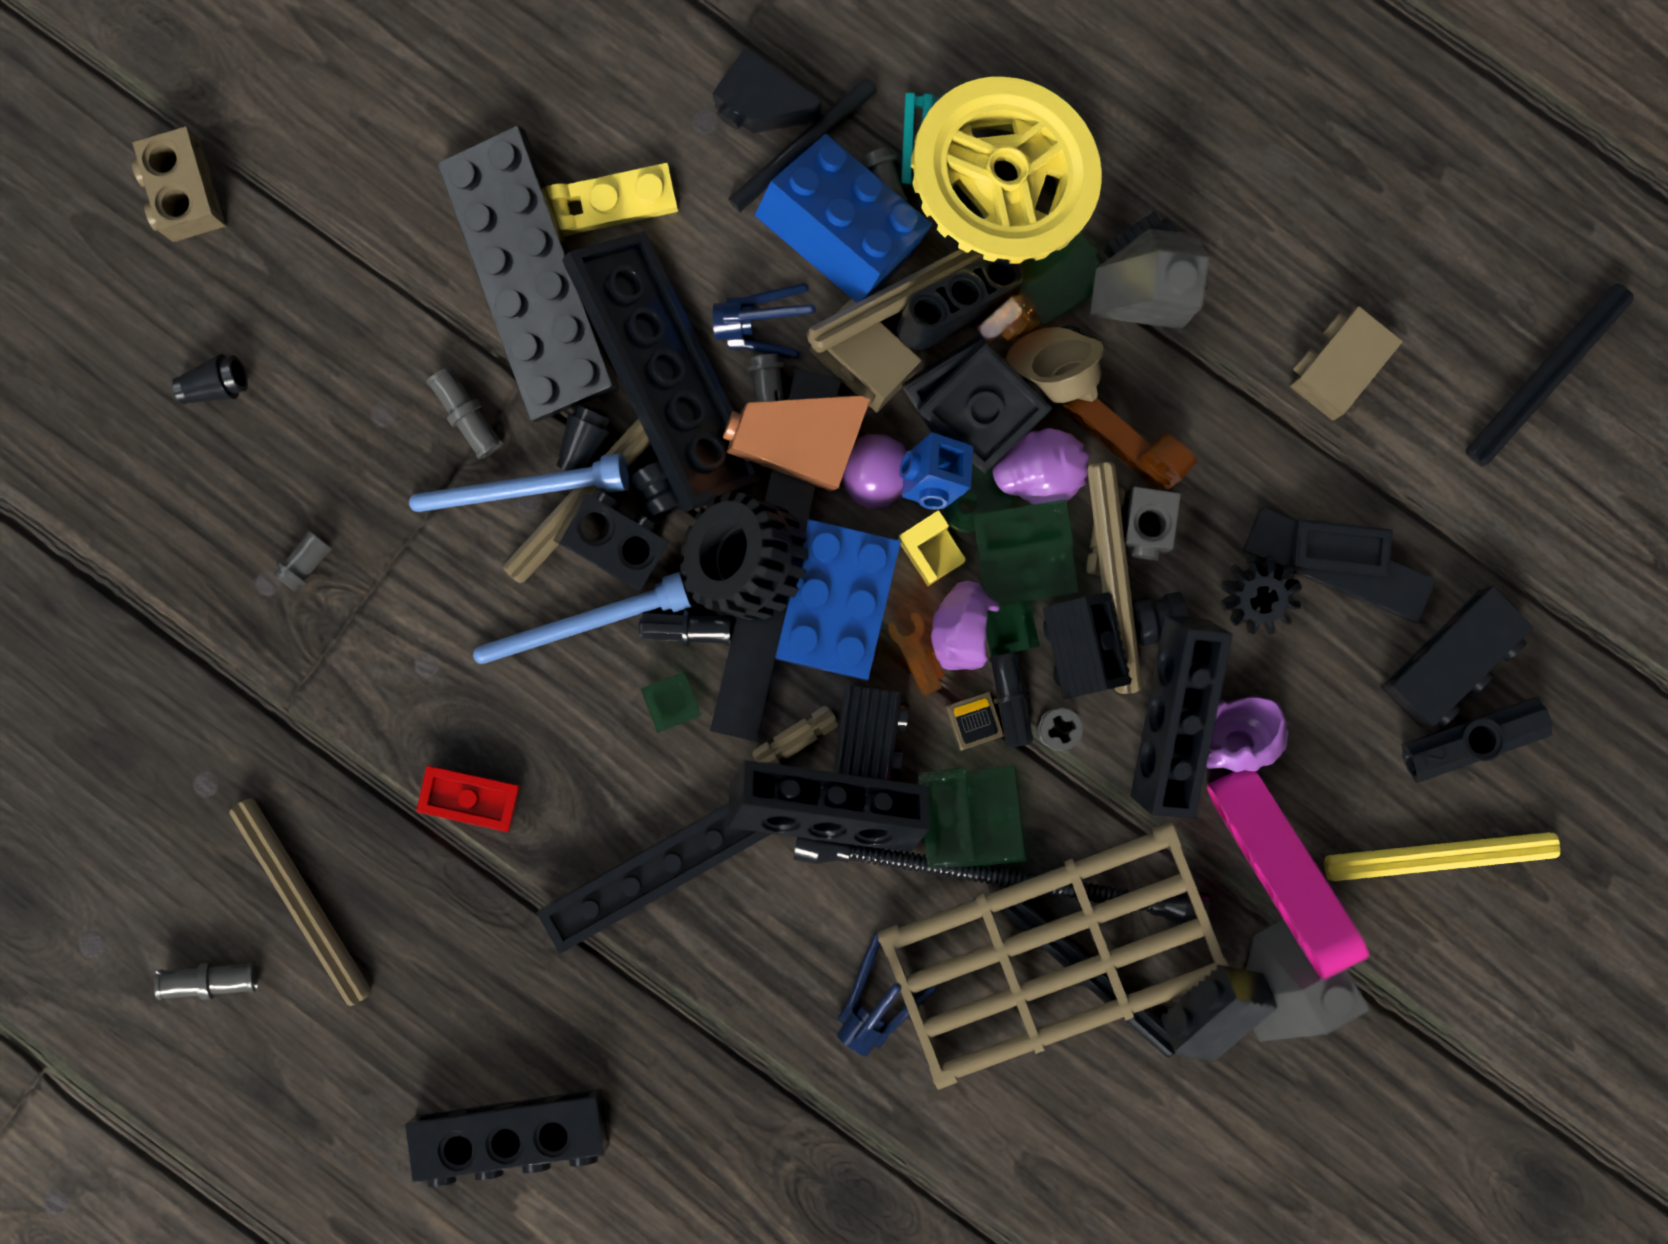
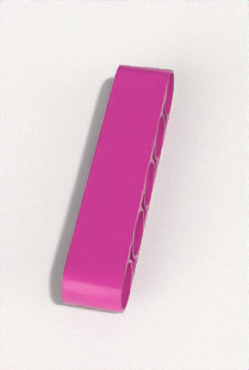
M1248 770L1233 771L1206 785L1207 791L1217 812L1319 977L1325 980L1367 959L1369 955L1361 935L1258 773Z

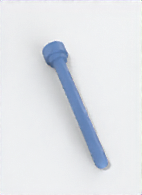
M622 453L604 455L600 461L593 462V466L588 468L417 493L410 497L409 506L415 512H423L588 486H596L598 490L605 489L607 493L628 490L629 472Z
M681 572L662 577L663 582L655 584V590L478 646L473 652V658L479 664H486L660 607L663 611L672 609L675 613L692 607L689 591H687L684 585L685 580Z

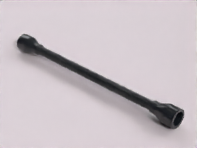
M797 837L793 858L795 861L812 864L831 861L848 862V859L852 861L854 858L856 862L860 859L862 863L865 861L868 864L872 862L874 865L878 863L879 866L884 864L885 867L890 865L891 868L896 866L897 869L902 867L903 870L908 868L909 871L914 869L915 872L920 870L921 873L926 871L927 874L932 872L933 875L938 873V876L944 874V877L950 875V878L956 876V879L961 877L962 880L967 878L968 881L973 879L974 882L979 880L980 883L985 881L986 884L991 882L992 885L997 883L998 886L1003 884L1004 887L1012 886L1040 875L1036 874L1034 876V873L1028 875V872L1022 874V871L1016 873V870L1010 871L1008 868L1004 870L1002 867L998 870L996 866L992 868L990 865L988 867L984 864L981 866L979 863L975 865L973 862L969 864L967 861L964 863L961 860L957 862L955 859L951 861L950 858L945 860L944 857L939 859L938 856L933 858L932 855L927 857L926 854L921 856L920 853L915 855L914 852L909 854V852L903 853V851L897 852V850L891 851L889 849L885 850L882 848ZM1083 882L1089 901L1092 900L1094 903L1097 901L1102 903L1134 891L1123 890V888L1117 889V887L1112 889L1111 886L1106 888L1105 885L1100 887L1099 884L1094 886L1093 883L1088 885L1087 882ZM1073 884L1050 891L1053 896L1057 893L1059 897L1063 895L1065 898L1069 896L1070 899L1075 897L1078 900ZM1187 892L1140 909L1141 911L1146 909L1150 915L1161 916L1177 926L1197 919ZM1198 892L1209 917L1210 895Z

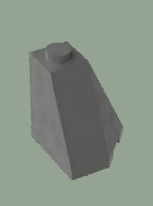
M1149 228L1095 270L1089 317L1183 329L1203 306L1209 256L1197 235Z
M1283 918L1253 934L1248 950L1250 955L1245 970L1263 973L1277 1004L1276 1010L1252 1029L1258 1041L1328 1034L1369 1011L1347 969L1325 980L1319 977Z

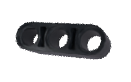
M997 258L994 262L981 259L918 291L911 297L897 322L896 333L900 341L912 349H926L1001 310L1006 306L1022 282L1024 276L1021 263L1009 264L1008 259ZM992 279L998 281L1001 285L995 283ZM954 297L961 299L965 304L958 302ZM916 316L924 318L929 324L921 322Z

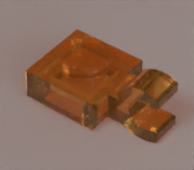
M1023 293L1011 297L977 329L989 343L1003 337L1009 342L1018 334L1025 336L1041 324V321L1038 317L1033 318L1029 315L1036 306Z
M914 612L910 614L911 621L915 626L914 632L911 635L903 636L899 634L894 622L888 625V633L890 638L899 646L922 697L941 689L938 679L945 675L935 653L931 651L925 654L922 646H920V638L924 632V623L920 615Z

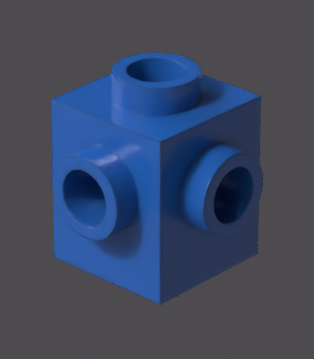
M929 434L915 448L907 451L903 456L899 469L900 477L903 478L902 497L919 502L922 507L927 509L944 510L971 488L974 446L939 434Z

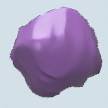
M1052 428L1040 431L1032 430L1025 434L993 466V476L997 486L1004 493L1020 496L1035 507H1055L1066 503L1078 492L1080 487L1087 484L1088 460L1091 453L1084 451V444L1070 433Z
M962 581L957 583L944 598L933 616L931 640L936 658L942 668L948 670H975L983 667L988 660L985 647L987 611H999L1000 605L989 597V594L978 582Z
M1260 695L1239 698L1228 702L1220 700L1206 768H1225L1234 772L1243 770L1257 771L1262 766L1273 764L1286 749L1289 736L1287 730L1289 723L1286 721L1279 703Z

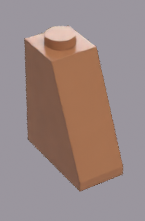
M863 396L747 403L742 408L740 414L732 411L723 435V438L730 440L727 453L831 492L839 488L870 399Z

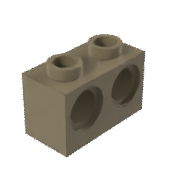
M185 126L132 142L137 159L131 162L132 169L139 185L146 189L149 203L144 204V210L147 220L154 231L158 230L172 242H176L226 227L202 142L189 128ZM176 156L177 160L173 169L161 173L163 162L169 157ZM189 199L188 210L183 215L174 217L175 206L180 201Z

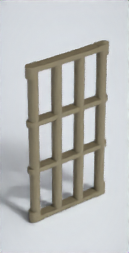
M1172 821L1152 828V833L1076 862H1074L1073 858L1064 861L1065 866L988 895H985L984 892L975 895V900L899 928L897 924L877 932L878 941L881 943L886 957H888L897 983L901 985L903 999L929 1063L933 1083L938 1090L958 1083V1078L1033 1050L1036 1054L1045 1051L1044 1046L1123 1017L1125 1021L1134 1018L1133 1013L1185 995L1186 992H1192L1193 986L1198 987L1199 981H1204L1205 975L1210 976L1211 970L1217 969V964L1228 966L1182 852L1177 828L1173 825ZM1170 847L1180 874L1091 907L1081 881L1082 879ZM1073 884L1082 907L1081 911L1004 940L1002 939L992 913ZM1187 892L1197 919L1111 951L1108 950L1098 924ZM983 917L993 944L906 975L897 952L898 948ZM1090 928L1100 955L1025 983H1019L1010 957ZM1200 937H1205L1214 961L1213 964L1126 996L1116 971L1117 968ZM1000 961L1010 988L931 1018L923 1019L914 993ZM1107 972L1117 998L1116 1000L1046 1026L1036 1027L1027 1004L1028 1001ZM1018 1007L1027 1033L946 1063H940L931 1037L1009 1008Z

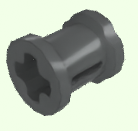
M1065 708L1048 710L1040 717V722L1036 727L1037 737L1042 745L1053 750H1070L1081 740L1083 724L1079 716L1072 710ZM1056 716L1060 722H1069L1071 729L1064 733L1066 739L1064 742L1059 737H1050L1048 730L1054 727L1053 718Z

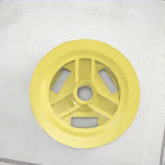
M986 77L966 82L946 93L933 105L917 132L911 156V168L914 170L912 182L914 191L920 194L923 201L921 208L926 217L932 216L937 222V231L944 237L950 235L959 242L958 248L967 253L974 250L983 254L984 260L994 262L997 258L1008 259L1009 264H1019L1024 259L1034 258L1035 261L1046 258L1051 252L1055 250L1060 251L1080 233L1096 208L1102 184V169L1094 138L1083 119L1066 101L1038 84L1012 77ZM981 129H1001L1014 134L975 138L972 132ZM998 161L1011 163L1017 170V179L1013 181L1002 180L996 175L994 164ZM1046 175L1054 177L1056 193L1048 215L1035 210ZM957 184L985 216V219L970 211L958 198L952 186Z

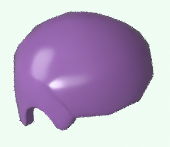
M867 433L856 439L841 480L844 489L853 502L867 509L888 508L902 498L903 478L900 477L899 469L903 456L907 452L902 442L885 433Z

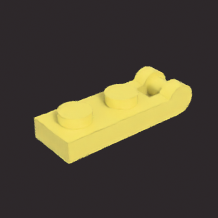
M668 163L571 184H553L546 187L564 237L678 212ZM581 201L584 213L570 215L568 203Z

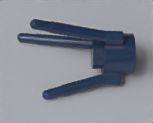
M802 283L743 298H727V303L713 304L715 340H728V349H748L767 354H778V356L798 358L799 351L796 349L747 339L745 335L753 334V320L813 314L816 311V307L813 304L754 310L751 307L805 293L808 291V285Z
M875 932L868 947L848 1002L837 1018L843 1023L837 1033V1037L850 1049L865 1057L870 1054L874 1046L881 1048L888 1036L910 1016L905 1005L885 1025V1021L881 1018L901 991L900 983L892 985L873 1011L865 1006H861L859 1011H856L881 944L878 941L877 932ZM936 985L922 990L915 996L918 1006L923 1004L937 989Z

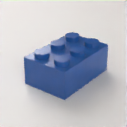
M826 133L771 180L754 215L856 303L873 295L913 256L932 225L931 222Z
M808 519L805 531L807 540L803 543V548L808 549V560L803 562V569L807 571L804 580L799 579L797 583L798 593L794 598H789L775 658L791 664L868 681L901 541Z

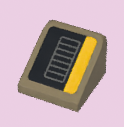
M990 692L945 706L959 751L1004 736Z

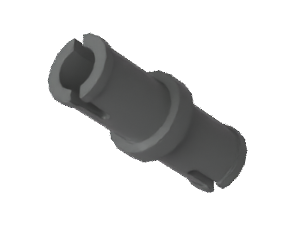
M451 366L445 367L433 374L426 383L431 387L448 412L447 420L450 425L459 428L476 453V457L479 460L498 450L504 443L498 438L481 413L483 406L479 400H472Z
M212 962L199 963L198 968L156 970L154 976L155 996L157 1000L199 996L201 1000H210L214 998L215 994L256 992L258 983L257 967L255 962L213 966Z

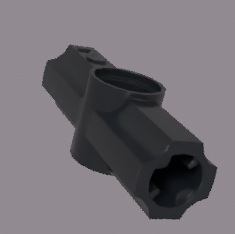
M1533 697L1474 719L1461 720L1454 726L1401 744L1402 757L1407 771L1411 774L1414 781L1419 783L1479 761L1493 760L1501 753L1552 736L1553 723L1547 708L1541 703L1539 697ZM1476 727L1482 731L1485 740L1483 747L1478 752L1472 750L1468 740L1469 734Z

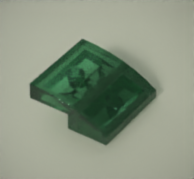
M1066 499L972 515L981 586L989 594V597L998 602L1000 606L1079 592L1071 548L1074 545Z
M1014 765L967 771L963 767L918 774L919 785L929 786L930 830L925 835L927 866L929 868L970 867L1027 861L1017 769Z

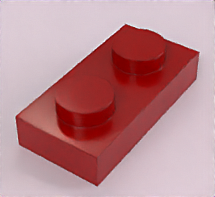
M429 765L426 766L416 812L510 832L521 785Z

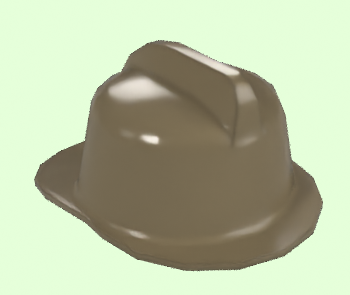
M1059 327L1042 328L1018 339L1009 348L1006 360L1022 377L1033 381L1045 397L1055 403H1065L1076 399L1093 402L1098 395L1096 386L1099 384L1102 375L1099 360L1104 353V347L1101 341L1086 337L1069 329Z

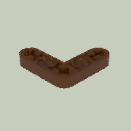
M1098 398L1093 402L1076 399L1062 404V407L1072 419L1156 490H1169L1180 482L1197 462L1195 456L1187 447L1166 433L1150 444Z

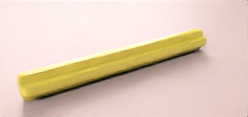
M1546 832L1328 855L1325 857L1324 867L1328 880L1342 881L1553 859L1560 856L1561 850L1557 834Z

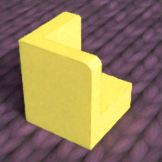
M939 510L898 537V540L901 541L900 545L927 586H930L965 562V557L947 531L949 525Z

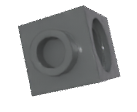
M1133 487L1127 492L1123 531L1125 548L1132 549V557L1159 560L1160 553L1166 554L1173 550L1181 493ZM1149 513L1158 519L1160 532L1157 537L1145 536L1140 531L1138 519L1141 514Z

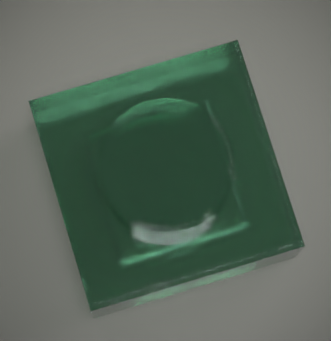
M1030 600L1001 606L999 611H987L986 636L991 657L1040 646Z
M686 672L641 688L657 733L702 716Z

